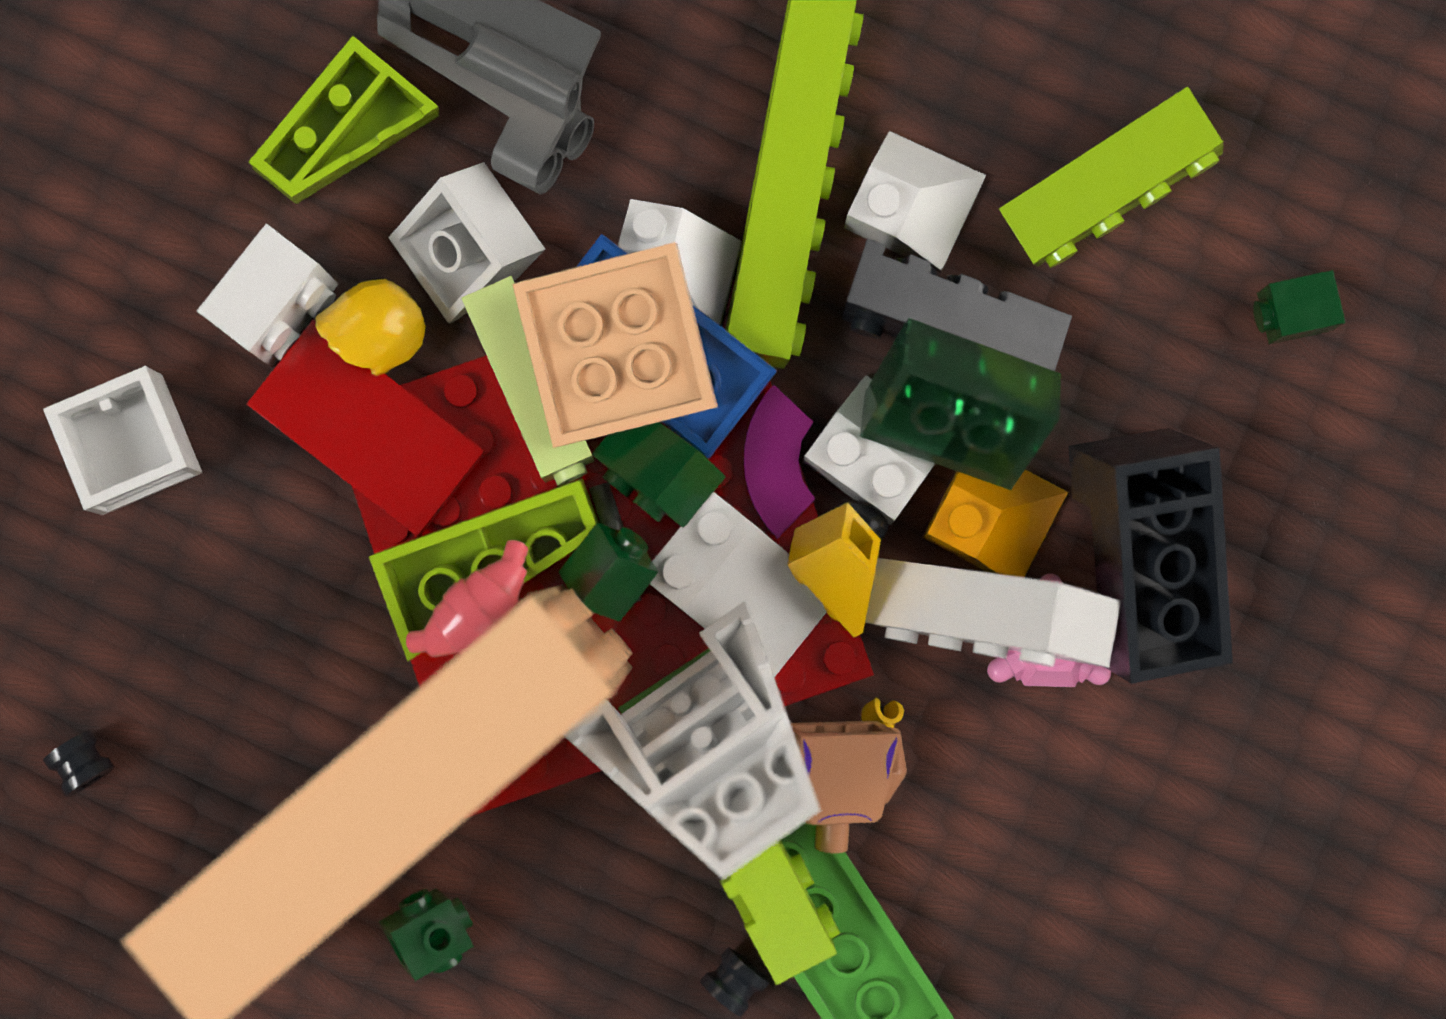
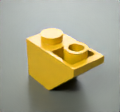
M847 502L794 530L787 565L794 578L800 584L806 585L823 603L828 615L832 619L839 621L853 637L862 634L864 630L881 539Z

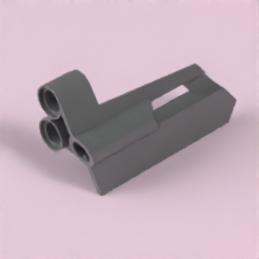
M379 0V14H377L378 35L509 117L492 154L491 166L494 171L541 195L546 193L556 182L563 166V159L566 157L570 160H575L587 148L594 131V119L581 112L582 78L600 40V30L540 0ZM411 13L469 42V46L463 53L457 56L412 33Z

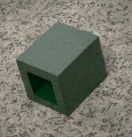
M1333 270L1270 283L1257 293L1258 301H1255L1253 304L1257 328L1261 333L1266 332L1269 345L1331 332L1346 323Z
M598 522L559 570V574L568 590L573 588L578 598L593 613L619 622L659 572L646 552L648 550L647 543L637 533L628 528H621L619 531Z

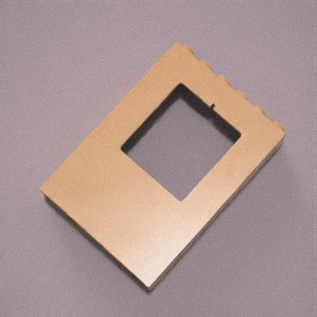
M561 584L529 596L122 942L187 1019H229L613 694L633 668L627 661L633 654L632 651L612 628L605 634L591 618L595 613L583 604L573 588L567 590Z

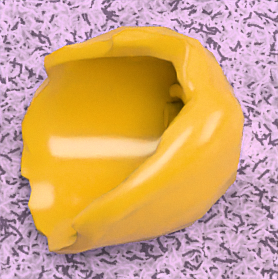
M387 279L360 282L343 293L329 307L317 314L314 319L317 331L321 337L327 339L328 347L332 351L339 354L347 363L362 368H370L375 376L385 374L392 368L409 361L421 348L425 336L426 325L421 308L402 287Z

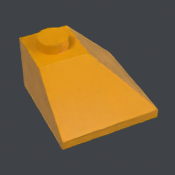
M972 442L922 538L988 573L1024 578L1068 492Z

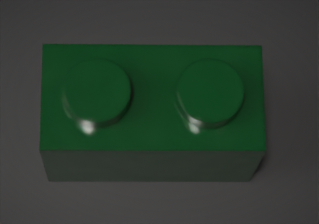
M660 422L609 434L592 453L597 460L608 468L602 476L605 481L626 498L633 491H636L638 495L633 502L657 522H660L664 515H667L682 528L687 525L726 477L701 452Z

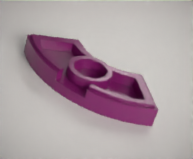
M773 385L761 400L751 419L744 447V472L748 493L758 516L767 529L778 539L815 501L814 496L803 482L798 462L801 442L811 428L813 421Z

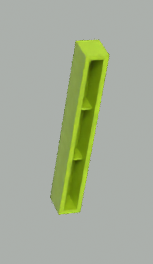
M788 0L725 329L772 367L784 369L791 355L800 356L804 341L806 324L798 323L797 319L800 302L809 304L815 282L816 272L807 270L810 250L819 252L824 233L825 220L816 218L819 200L820 198L829 199L834 179L835 168L826 166L829 147L838 148L843 131L844 116L835 114L839 96H848L853 77L854 65L845 64L848 45L857 46L861 33L863 14L855 13L857 0Z

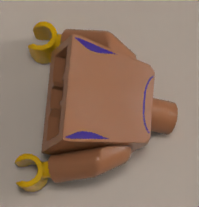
M876 697L862 708V721L790 723L821 811L804 822L816 825L814 845L816 850L825 853L846 852L848 850L850 823L877 822L882 817L885 804L889 802L906 776L907 768L901 732L899 729L894 728V724L898 723L904 714L903 706L899 702L893 700L886 704L883 715L880 710L881 702Z

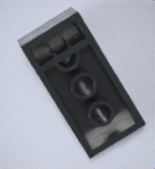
M1170 428L1068 446L1072 474V499L1091 508L1097 594L1121 601L1109 668H1106L1130 684L1233 663L1220 448Z

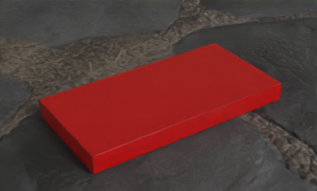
M313 319L247 402V405L416 537H421L486 452L386 374L375 376L370 368H362L345 362L339 354L328 347L327 339L320 336L315 326L316 321Z

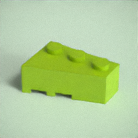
M352 36L249 160V164L259 175L295 204H298L439 116V106Z
M781 839L721 880L724 890L729 899H733L745 922V928L776 985L837 954L832 938L841 933L827 905L824 903L816 908L806 888L815 883L800 853L790 858Z

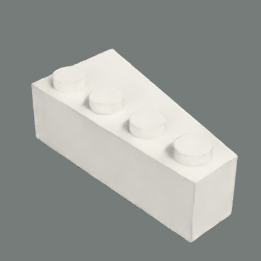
M878 558L865 623L885 627L884 638L917 644L918 635L920 634L929 636L928 645L949 650L961 651L962 643L966 642L974 644L973 653L1007 659L1008 650L1021 652L1020 661L1054 667L1055 658L1109 668L1121 601L1059 582Z

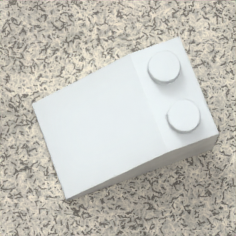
M715 492L710 495L684 528L680 527L653 560V564L659 573L650 585L705 629L746 601L774 677L826 613L823 603L806 585L800 584L794 578L787 565L789 554Z

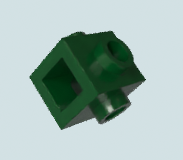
M437 888L430 892L428 889H422L410 894L399 903L400 909L379 921L401 966L415 981L432 971L433 973H441L451 969L462 960V953L474 947L466 932V929L473 926V923L458 897L450 900Z

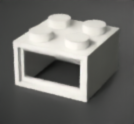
M265 224L198 308L197 312L246 350L273 368L278 360L281 361L300 336L299 333L311 318L315 319L317 314L334 302L336 294L333 293V290L337 287L338 283L316 261L269 225Z
M143 366L43 409L85 511L105 515L202 474L163 375L147 366Z

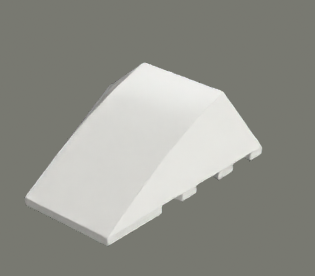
M746 601L699 633L711 650L705 656L621 715L605 699L563 735L722 879L728 877L821 811Z

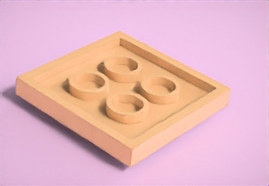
M673 242L512 284L553 448L718 407L677 243Z

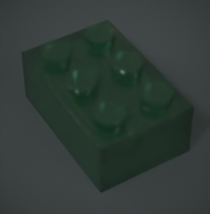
M908 317L865 391L860 437L1011 490L1060 419L1061 373Z

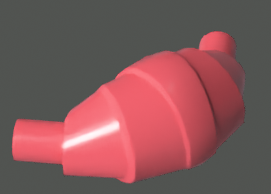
M508 541L501 560L481 570H475L466 579L461 578L453 584L442 596L443 600L434 608V613L425 629L410 631L407 634L406 645L411 653L427 652L432 657L453 653L462 654L511 613L519 602L518 595L527 573L523 568L528 547L519 541Z

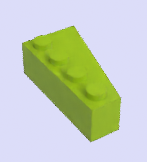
M1187 86L999 208L1032 263L1038 267L1046 262L1051 269L1078 252L1074 245L1092 233L1096 239L1101 238L1125 222L1122 215L1140 204L1143 209L1150 207L1172 192L1169 187L1187 175L1193 179L1220 161L1218 156L1223 154V141Z
M583 478L369 556L407 661L420 654L411 653L406 645L407 634L410 631L425 629L434 613V608L443 600L442 596L453 584L461 578L466 579L475 570H481L501 560L508 541H519L528 547L523 568L527 571L523 583L580 545L597 522L599 523Z

